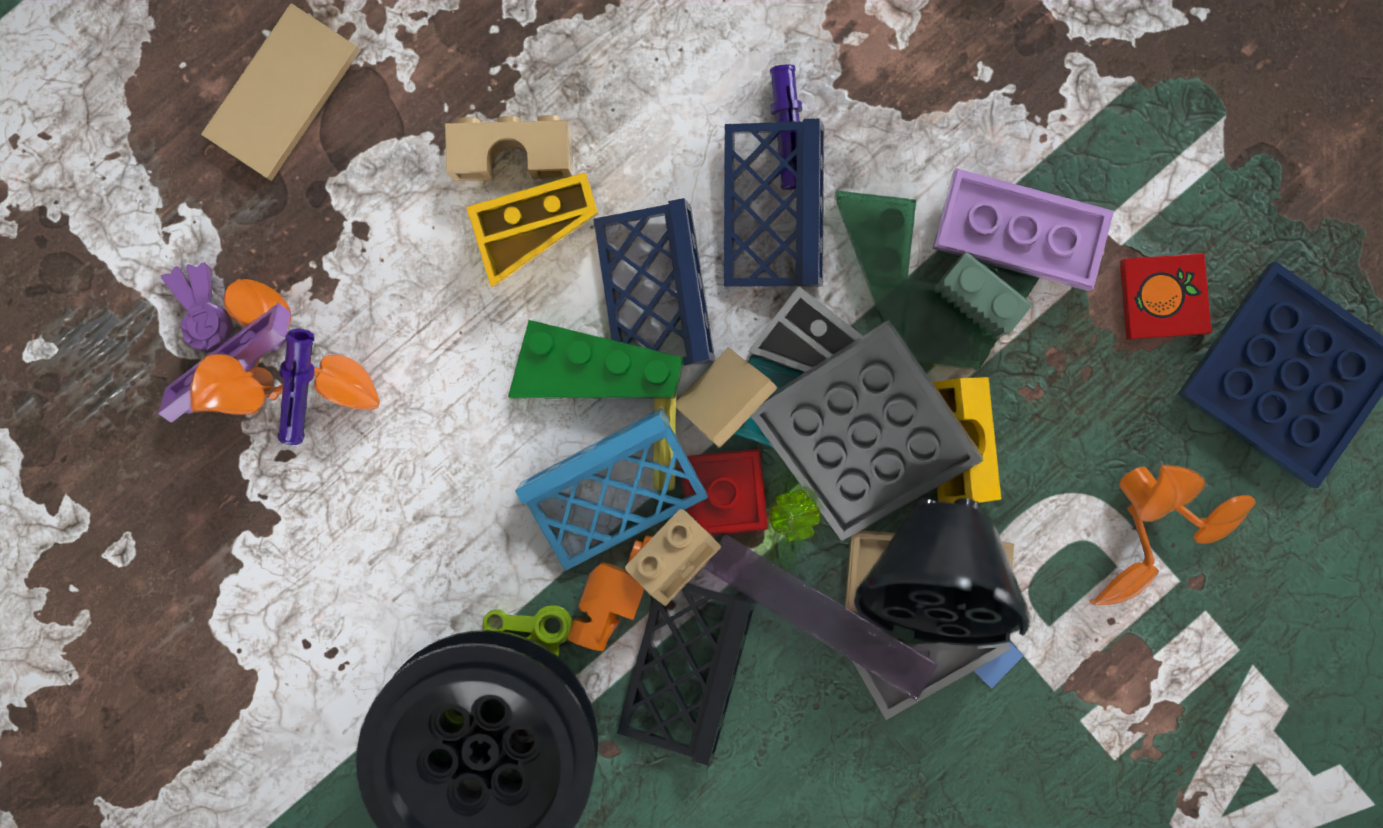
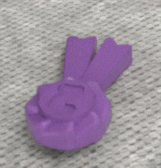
M201 263L197 267L187 264L186 269L190 280L189 283L183 271L178 266H175L171 274H163L161 279L188 312L180 323L184 341L192 348L204 353L215 351L230 339L234 327L228 312L224 308L212 303L211 268L206 263Z

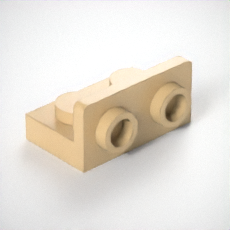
M680 509L625 566V569L651 596L666 606L714 556L721 546L685 510Z

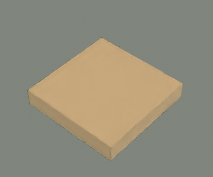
M728 347L676 400V409L720 448L774 393L777 387L769 378Z

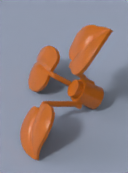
M238 279L230 284L224 293L223 302L226 311L236 322L245 327L277 303L291 312L287 302L278 292L258 281ZM212 354L205 357L199 363L192 377L190 389L191 410L193 412L218 411L238 415L255 414L260 410L267 398L271 400L278 398L282 393L283 384L274 387L272 374L264 368L257 367L260 358L251 370L245 372L241 363L235 358L228 355ZM327 355L320 361V368L315 367L314 377L316 378L314 380V387L325 399L335 404L355 409L374 410L379 407L380 401L372 379L358 362L342 355Z
M1162 465L1156 480L1146 467H1138L1130 471L1121 479L1119 487L1132 503L1127 510L1133 516L1143 548L1144 560L1142 563H1135L1126 568L1095 599L1089 600L1092 605H1112L1127 601L1142 593L1157 577L1159 570L1153 566L1155 560L1143 521L1158 520L1175 509L1194 525L1201 527L1194 534L1193 539L1197 543L1208 544L1223 539L1232 533L1247 517L1250 510L1255 506L1256 500L1250 495L1236 496L1219 505L1211 512L1208 518H1199L1184 507V505L1192 501L1204 488L1205 480L1200 474L1181 467Z

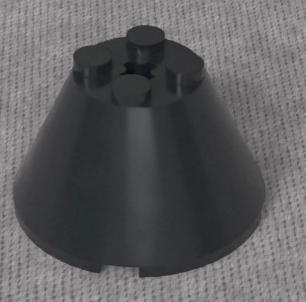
M968 498L956 499L954 503H936L928 499L916 500L913 503V510L855 592L854 605L864 618L891 632L894 630V625L914 630V639L959 646L996 645L1010 642L1011 633L1019 631V635H1025L1030 626V612L994 521L986 513L979 510L980 504L977 501Z

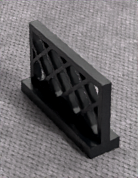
M687 583L681 590L690 606L673 616H670L666 606L653 598L617 734L692 757V761L708 766L715 757L756 601ZM691 593L704 598L695 603ZM711 599L726 603L727 607L723 621L709 628L698 606ZM693 610L704 632L685 642L674 620ZM661 611L665 620L657 624ZM668 624L679 646L660 656L652 640L655 631ZM721 627L718 640L716 641L712 632ZM707 636L715 650L713 659L705 665L698 667L687 646ZM682 650L693 671L674 682L663 659ZM650 651L652 656L654 657V660L647 663ZM657 663L668 685L649 695L642 682L644 670ZM710 667L706 681L702 671ZM696 675L704 692L699 702L688 707L677 685ZM671 689L682 711L663 721L652 699ZM640 691L643 700L636 703L638 692ZM646 703L657 725L647 731L630 727L633 710ZM699 707L697 718L695 720L691 711ZM685 715L693 729L690 744L687 745L674 741L666 725ZM660 729L664 737L652 733Z

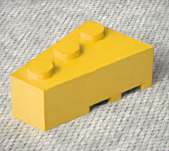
M586 172L466 207L491 287L499 285L599 215Z

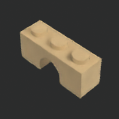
M543 115L537 117V121H521L519 117L503 116L497 118V122L483 123L478 118L463 117L457 119V123H445L446 172L453 181L493 180V164L496 157L502 151L510 148L520 149L527 154L528 171L533 179H555L572 176L571 129L568 120H561L559 116Z

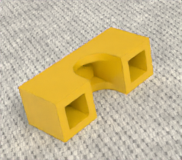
M989 377L958 378L932 382L983 457V461L938 486V502L954 503L959 498L973 499L978 503L1001 500Z

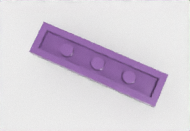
M277 303L209 355L222 354L231 356L241 363L245 372L251 370L262 355L269 350H278L286 342L291 312ZM199 363L165 389L158 414L171 423L185 412L187 414L193 412L191 410L190 389L192 377Z

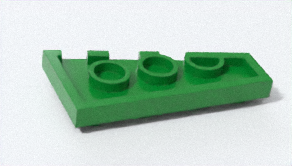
M528 320L508 398L675 399L685 359L680 356Z

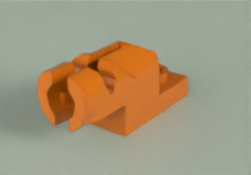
M647 534L644 542L635 541L628 563L653 536ZM602 562L589 573L578 605L579 609L582 612H587L591 618H575L567 639L577 645L604 652L609 638L621 621L617 619V616L620 615L634 620L644 588L626 569Z

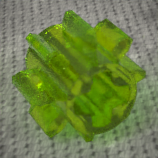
M804 490L777 495L775 498L778 505H775L770 510V523L773 530L779 535H785L786 542L800 541L813 537L814 531L812 527L820 522V511L815 505V500L812 501L811 498L805 497Z

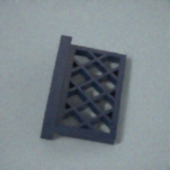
M811 118L797 122L725 124L724 286L823 287V122L820 118ZM781 132H797V147L784 160L770 144ZM752 133L761 144L744 161L735 152V134ZM758 133L771 134L764 140ZM767 148L781 164L764 181L750 165ZM796 157L797 172L789 165ZM735 159L741 164L736 170ZM787 168L796 177V189L784 201L769 185ZM747 170L761 185L744 201L734 191L735 180ZM766 189L781 205L763 221L749 206ZM734 198L741 204L735 212ZM795 199L796 212L789 206ZM786 209L796 219V230L783 241L769 225ZM746 210L760 226L744 242L734 232V221ZM766 230L780 246L764 262L749 246ZM734 239L741 245L735 252ZM795 239L796 253L789 247ZM746 250L758 262L760 267L749 278H734V261ZM784 250L796 260V278H780L769 267ZM766 271L772 278L758 277Z
M685 198L668 201L669 204L593 218L612 340L629 344L634 338L646 348L659 351L673 331L684 339L686 357H683L685 359L683 366L714 362L715 354L692 207ZM665 215L667 230L656 244L642 234L641 231L650 218ZM640 220L635 228L628 224V222ZM622 224L632 231L619 251L607 243L605 227ZM637 236L654 247L641 267L624 256ZM668 240L670 253L663 249ZM609 250H610L612 253L615 254V256H614V258L612 259L611 262H610ZM660 252L672 260L673 266L672 272L664 283L647 272ZM621 259L638 271L625 290L613 282L612 272ZM643 276H646L660 286V289L648 306H645L630 295ZM674 280L676 292L669 288ZM615 290H617L619 293H621V296L619 297V299L617 300V302H616ZM666 291L678 299L679 310L670 323L653 311ZM627 298L644 310L631 330L619 322L618 311ZM649 315L666 326V329L654 346L636 334ZM680 319L683 332L675 327ZM621 329L627 333V336L624 338L623 341Z

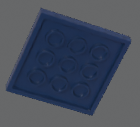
M1275 261L1267 265L1183 385L1178 395L1310 488H1319L1383 395V336Z

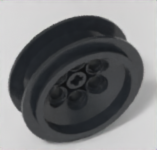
M492 630L467 631L441 638L419 650L398 669L390 681L381 689L365 716L359 734L356 754L357 779L364 805L377 828H574L585 810L594 778L598 756L596 717L587 692L578 677L565 662L544 646L516 634ZM496 699L504 705L505 711L500 714L492 713L486 708L485 701ZM445 710H458L463 715L464 722L452 723L446 717ZM518 729L528 730L532 733L534 740L529 743L520 742L516 739L514 731ZM483 741H486L491 747L488 749L486 746L484 750H481L476 745L477 743L481 745ZM434 750H447L452 756V761H440L436 758ZM510 768L515 769L521 774L522 779L515 782L509 781L503 775V771ZM468 778L474 779L479 782L482 789L471 791L464 786L463 780Z

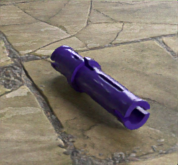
M791 64L778 65L770 69L774 103L770 105L771 114L775 115L776 122L800 121L799 113L803 110L802 101L797 98L796 67ZM781 132L777 136L778 153L784 160L797 147V132ZM797 157L789 164L796 172ZM786 168L781 173V189L795 190L796 177Z
M292 329L288 331V334H286L285 361L280 365L279 374L283 379L277 438L286 445H298L303 442L305 437L304 427L309 382L314 378L315 370L311 363L315 336L312 332L305 329Z

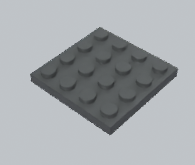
M889 320L776 390L751 415L752 419L841 541L983 461L981 452Z

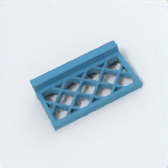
M663 407L523 480L515 489L522 505L525 503L528 505L565 571L670 518L678 510H685L708 498L704 486L669 424L670 420ZM666 438L673 451L670 466L646 459L651 444ZM644 449L642 458L632 455ZM676 458L683 470L674 468ZM626 460L639 464L634 484L610 478L615 463ZM644 466L667 473L661 493L638 486ZM608 467L606 476L596 474ZM671 474L688 479L695 493L684 499L666 495ZM588 478L603 483L598 503L575 496L579 482ZM608 485L631 491L626 511L602 505ZM572 486L570 495L562 492ZM636 493L659 500L655 514L645 518L630 513ZM550 497L567 501L563 521L547 517L539 503ZM663 501L672 504L661 510ZM573 504L596 510L590 529L567 523ZM600 512L623 518L618 533L609 536L595 531ZM628 520L636 522L635 524L626 528ZM553 527L560 528L559 535L556 534ZM565 530L588 537L583 551L569 557L562 544ZM592 538L600 541L590 547Z

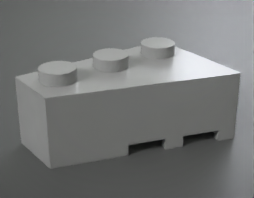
M798 286L748 352L807 372L863 335Z

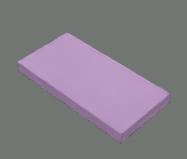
M955 168L952 173L932 249L957 256H962L968 252L979 262L1091 291L1094 289L1114 211Z

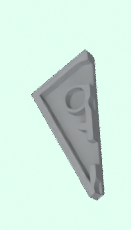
M913 643L850 646L845 650L884 719L887 720L1006 653L1011 648L1008 643L987 646Z

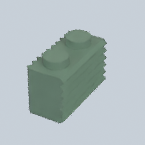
M968 252L956 260L935 286V293H941V297L947 298L948 303H954V308H960V312L966 313L967 318H973V324L979 323L980 329L986 328V334L992 333V339L1011 333L1032 306L1031 302Z

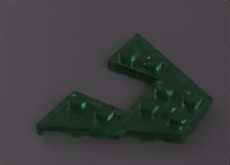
M836 190L834 193L835 202L882 324L888 320L891 322L919 364L969 370L980 369L989 356L991 349L1000 338L992 339V333L986 334V328L980 329L979 323L973 324V318H967V314L961 313L960 308H954V303H948V299L942 298L941 293H935V286L938 283L908 279L916 199ZM990 264L987 265L990 271L1024 298L1028 297L1039 280L1035 276Z

